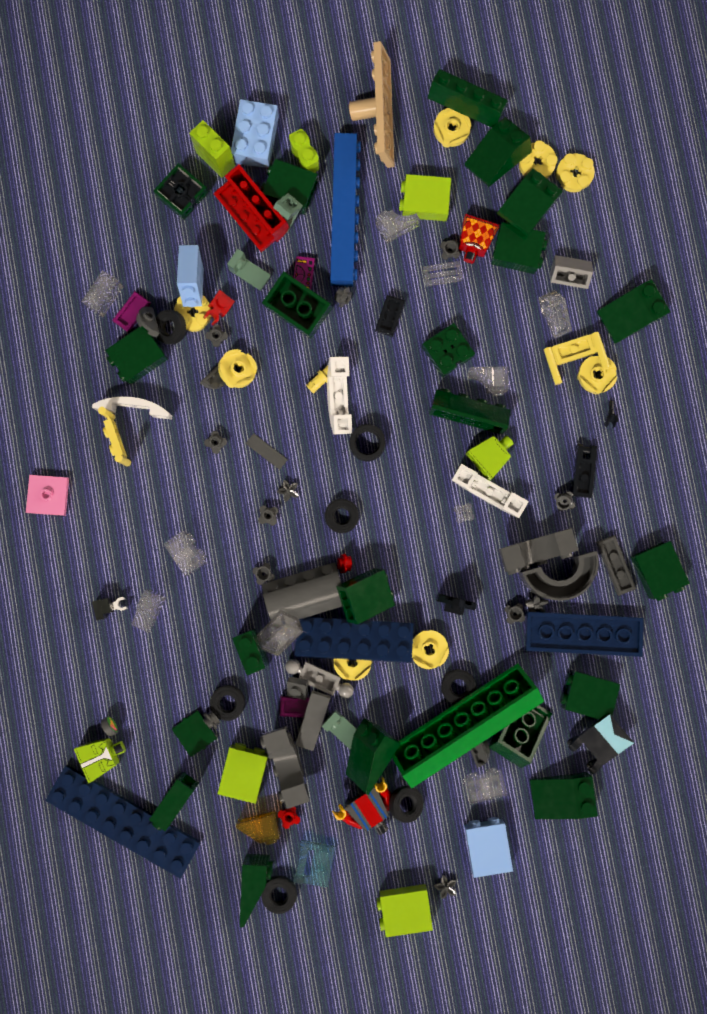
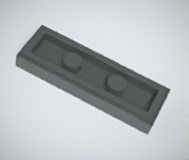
M613 535L596 542L617 596L637 589L616 536Z
M312 690L295 746L314 751L330 701V695Z

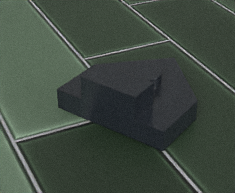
M437 594L436 601L445 603L443 611L463 615L464 608L475 611L477 605L475 602L443 594Z

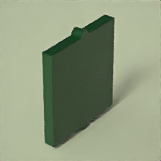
M199 710L188 718H183L181 723L172 728V731L190 757L202 749L205 750L207 745L217 739L212 729H209L204 723V717Z

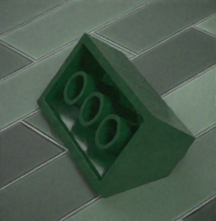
M441 69L435 75L428 94V99L489 127H493L500 121L509 103L507 99Z
M436 389L429 415L501 435L508 429L510 410L506 409L505 405L487 404L488 401L477 398V400L469 399L470 396L459 393L455 395L451 394V391L448 389Z

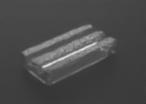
M460 261L423 266L422 268L425 286L463 280ZM457 267V270L428 274V271ZM458 274V276L429 280L430 278Z

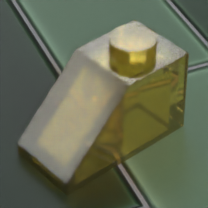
M276 811L239 819L236 823L238 830L260 844L266 843V845H270L280 839L281 832Z

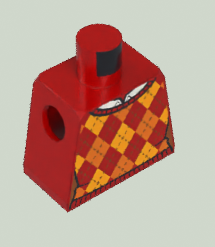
M465 214L459 250L466 252L463 259L465 262L473 264L476 255L480 257L485 256L498 231L499 225Z

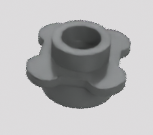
M443 241L440 244L444 260L452 257L457 259L460 256L458 241Z
M341 287L335 294L334 300L339 303L341 308L351 300L352 293L349 292V287Z
M214 325L210 332H206L205 337L212 342L214 347H219L228 338V334L223 332L219 325Z
M213 431L210 438L204 441V445L210 447L214 454H218L223 446L227 444L226 438H222L217 431Z
M571 491L555 494L554 498L559 511L575 508L576 503L573 502V493Z
M261 506L258 522L260 524L276 525L278 509L276 507L267 508L266 506Z
M264 563L259 568H253L252 572L257 578V584L262 585L268 580H274L275 576L271 573L270 564Z
M517 603L515 606L507 605L504 608V611L507 613V623L513 624L514 622H523L525 620L522 604Z
M212 711L204 713L205 718L203 721L208 728L211 729L213 727L217 729V725L221 723Z

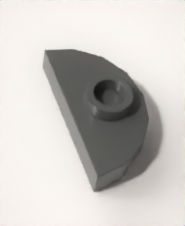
M142 307L136 315V321L140 327L143 326L149 331V335L157 338L160 332L153 307Z
M218 366L200 382L201 385L209 389H220L226 386V383L219 375Z
M486 740L470 750L477 768L483 766L489 760L490 749Z

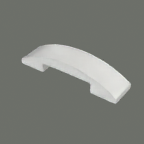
M329 357L327 400L333 434H352V417L348 412L347 392L349 357Z
M112 397L100 400L92 405V408L96 411L100 407H104L112 413H116L117 406L150 409L149 415L152 417L172 420V415L164 408L141 398Z
M463 464L460 465L452 479L453 482L465 490L517 518H520L529 502L478 475L477 472Z

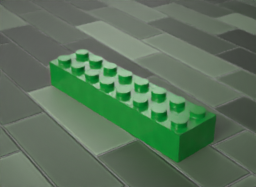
M517 663L398 741L400 746L392 758L401 775L412 789L545 701L536 685Z

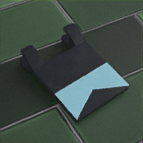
M608 713L578 736L570 738L567 744L569 749L574 752L584 743L596 757V759L586 764L588 771L591 774H595L604 764L634 744V741L612 715Z

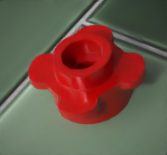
M341 554L340 558H338L337 567L340 569V573L351 571V556Z
M296 807L286 808L278 812V817L283 822V828L288 829L290 825L299 824L300 817L297 816Z

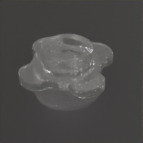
M470 503L454 507L453 510L456 512L457 523L474 520Z

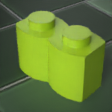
M299 129L289 134L291 151L295 158L299 160L300 168L314 173L319 171L318 154L310 145L307 133L303 129Z

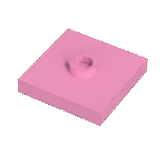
M29 475L26 513L66 516L69 478Z

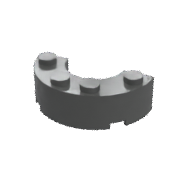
M572 528L498 549L504 570L508 572V575L529 569L530 564L536 563L537 566L548 563L547 559L561 556V559L572 557V552L579 551Z
M591 551L574 556L572 571L562 580L550 579L544 574L541 567H535L518 573L524 585L535 595L537 594L539 597L548 600H570L580 596L591 586L598 572L597 551Z
M284 726L263 733L260 737L262 748H266L269 759H273L275 764L272 766L275 777L279 778L281 791H278L281 803L285 802L286 808L289 809L310 802L307 784L304 782V771L291 733L286 731L288 727Z

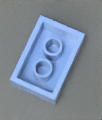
M240 99L231 147L234 163L269 168L279 118L277 105Z

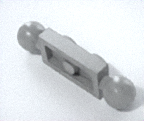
M290 659L286 662L285 669L289 674L299 673V679L308 680V685L332 696L336 690L342 698H350L353 695V686L349 683L340 684V676L309 662H305L304 667L296 659Z

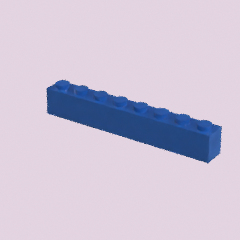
M357 133L334 134L331 286L353 287V280H357V269H354V262H358V250H354V244H358V232H355V225H359V214H355V207H359V195H356V189L360 188V177H356V171H360V159H357V153H360L361 141H357Z

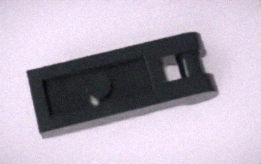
M577 443L572 493L574 497L592 498L597 446L590 445V447H587L584 444ZM583 454H589V459H584Z

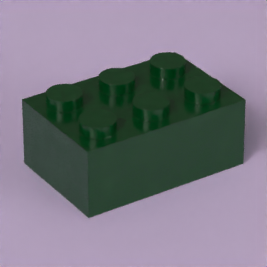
M284 271L262 302L266 309L310 339H312L332 310L331 303Z

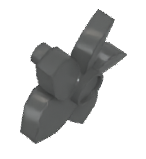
M284 480V488L276 491L279 494H284L285 503L290 499V496L298 497L297 492L293 491L297 488L298 483L289 485Z
M537 594L533 600L525 601L526 606L529 607V612H536L538 610L544 613L543 605L548 603V600H540Z
M443 874L441 877L442 883L434 885L440 891L441 899H444L447 893L456 896L454 889L451 887L456 884L457 880L452 879L448 881L447 877Z

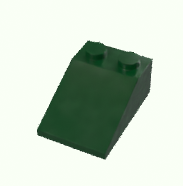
M504 117L488 131L464 165L490 187L532 152L531 138L508 118Z
M532 169L498 210L497 214L528 236L554 206L563 190L545 178L541 173Z
M651 279L597 311V314L614 344H617L663 319L671 311Z
M538 705L494 734L489 748L520 768L531 764L552 713Z
M364 718L353 735L346 775L362 791L369 795L400 746V743L379 725Z
M582 772L529 779L535 819H583L598 817L593 778L589 773Z
M246 854L242 864L239 927L245 926L266 887L267 880H271L273 861H270V855Z

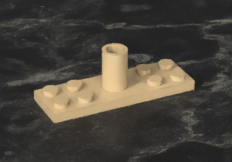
M379 41L373 42L374 51H371V58L374 63L372 78L375 81V97L350 101L349 111L352 121L376 117V124H374V133L377 136V142L374 144L375 152L380 156L381 162H384L387 168L395 167L391 59L383 44Z

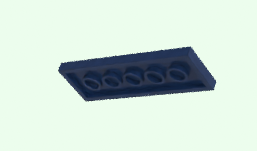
M526 612L525 650L643 657L644 618Z
M306 617L297 621L295 656L412 663L414 623L364 621L360 624H353L347 622V619Z

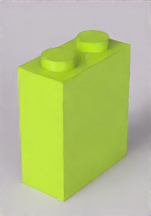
M202 120L189 133L196 153L223 178L235 167L230 146Z
M406 174L405 181L401 182V193H404V199H400L399 211H403L402 218L447 221L451 178Z
M242 743L231 744L218 794L256 804L268 760V754L265 753V750L256 747L254 750L248 749Z
M426 884L379 891L380 898H376L378 911L382 910L383 918H379L381 931L385 930L386 937L433 931Z

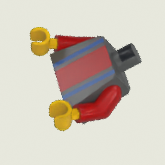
M381 777V783L375 784L369 795L362 791L344 804V808L339 804L340 811H332L335 818L357 829L363 828L365 831H368L374 827L379 835L384 834L389 829L384 819L389 816V800L391 797L384 777Z

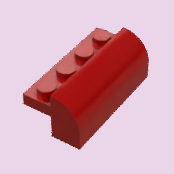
M238 164L225 175L227 182L213 194L262 253L273 242H278L286 234L289 225L280 213L273 208L272 203L240 164Z

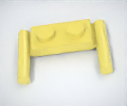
M599 332L544 349L555 385L562 383L557 365L584 358L596 352L598 353L603 370L611 368Z
M100 407L98 409L99 414L108 419L103 421L105 425L103 432L106 438L110 439V452L115 456L116 462L128 467L131 465V461L127 459V454L114 421L115 415L106 408Z

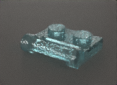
M301 840L298 867L293 881L299 884L306 883L328 888L335 846ZM308 850H314L310 876L304 875Z

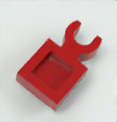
M219 290L208 304V307L212 310H208L203 318L206 319L209 315L213 316L214 321L211 324L215 325L219 321V315L223 318L235 301Z

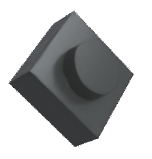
M289 677L287 681V696L306 700L308 696V680Z

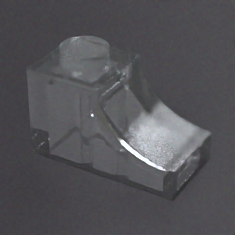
M393 209L388 212H381L376 218V227L386 244L417 228L420 223L417 213L402 216L396 214Z
M556 290L539 297L541 313L549 325L552 336L557 338L571 332L572 327L565 298Z
M508 366L469 368L468 379L481 382L486 387L487 393H492L493 396H502L509 390Z
M149 589L144 590L136 606V614L131 625L149 633L166 597Z

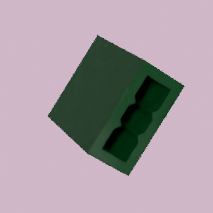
M275 159L273 165L270 164L268 168V179L266 182H263L261 191L273 204L289 193L303 205L299 213L306 215L318 183V174Z
M502 222L498 231L491 264L535 274L537 269L542 267L543 258L541 253L545 251L548 241L545 239L546 232L532 230L526 236L513 225Z
M143 326L138 327L105 350L109 355L106 357L112 367L116 365L119 372L117 374L123 382L127 381L130 385L168 360L153 337L148 334L149 331Z
M671 541L662 542L630 556L649 599L660 601L667 598L668 593L672 591L674 593L685 590L684 586L690 584Z
M373 568L336 586L347 622L360 624L395 606L394 595L388 584V576L383 569Z
M256 629L232 638L247 676L265 669L269 665Z
M571 670L570 674L566 675V690L562 692L560 697L563 709L596 719H601L608 713L613 715L621 684Z
M183 772L149 820L152 822L153 827L166 831L199 785V782Z

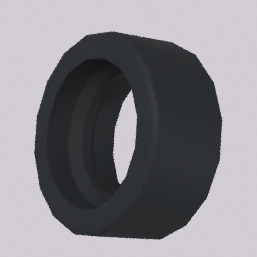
M370 424L360 425L355 428L349 440L350 450L353 455L359 460L366 462L379 458L384 451L386 443L382 431ZM363 432H371L378 438V448L371 454L360 452L356 446V440Z

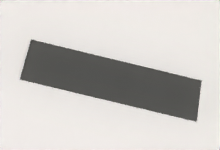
M254 433L246 442V445L279 470L288 460Z

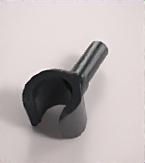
M611 400L609 401V415L604 425L607 427L609 422H611L614 428L619 418L614 414V401Z

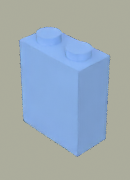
M179 245L177 286L183 307L202 306L204 268L199 246Z
M499 817L488 818V821L485 822L473 820L464 825L471 872L474 878L513 872L506 826L503 819H499Z

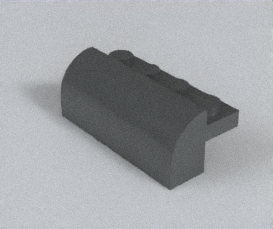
M335 562L262 584L265 605L273 627L342 607L336 586L341 584Z

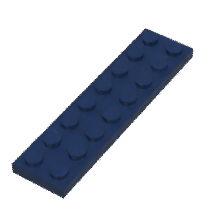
M69 765L64 767L45 800L180 879L201 841L171 824L166 831L156 829L149 820L153 815L152 813L95 780L88 784L85 775Z

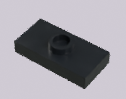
M387 295L375 332L393 337L405 300Z

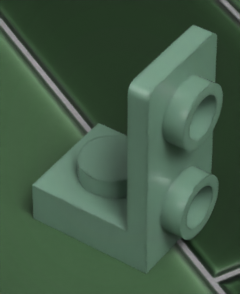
M289 193L279 199L273 207L288 223L289 228L287 232H289L303 206Z
M239 249L236 250L227 263L230 272L260 291L271 277L269 273L247 260L244 252Z
M335 709L322 723V727L327 732L331 731L351 750L353 735L357 728Z

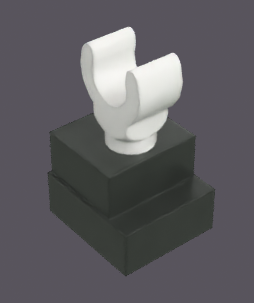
M119 597L112 603L110 598L92 601L96 620L106 619V614L114 612L113 610L118 609L122 611L128 609V607L122 608L119 606V602L126 598Z

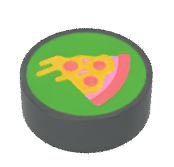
M107 716L101 720V727L108 736L112 737L118 733V726L112 717Z

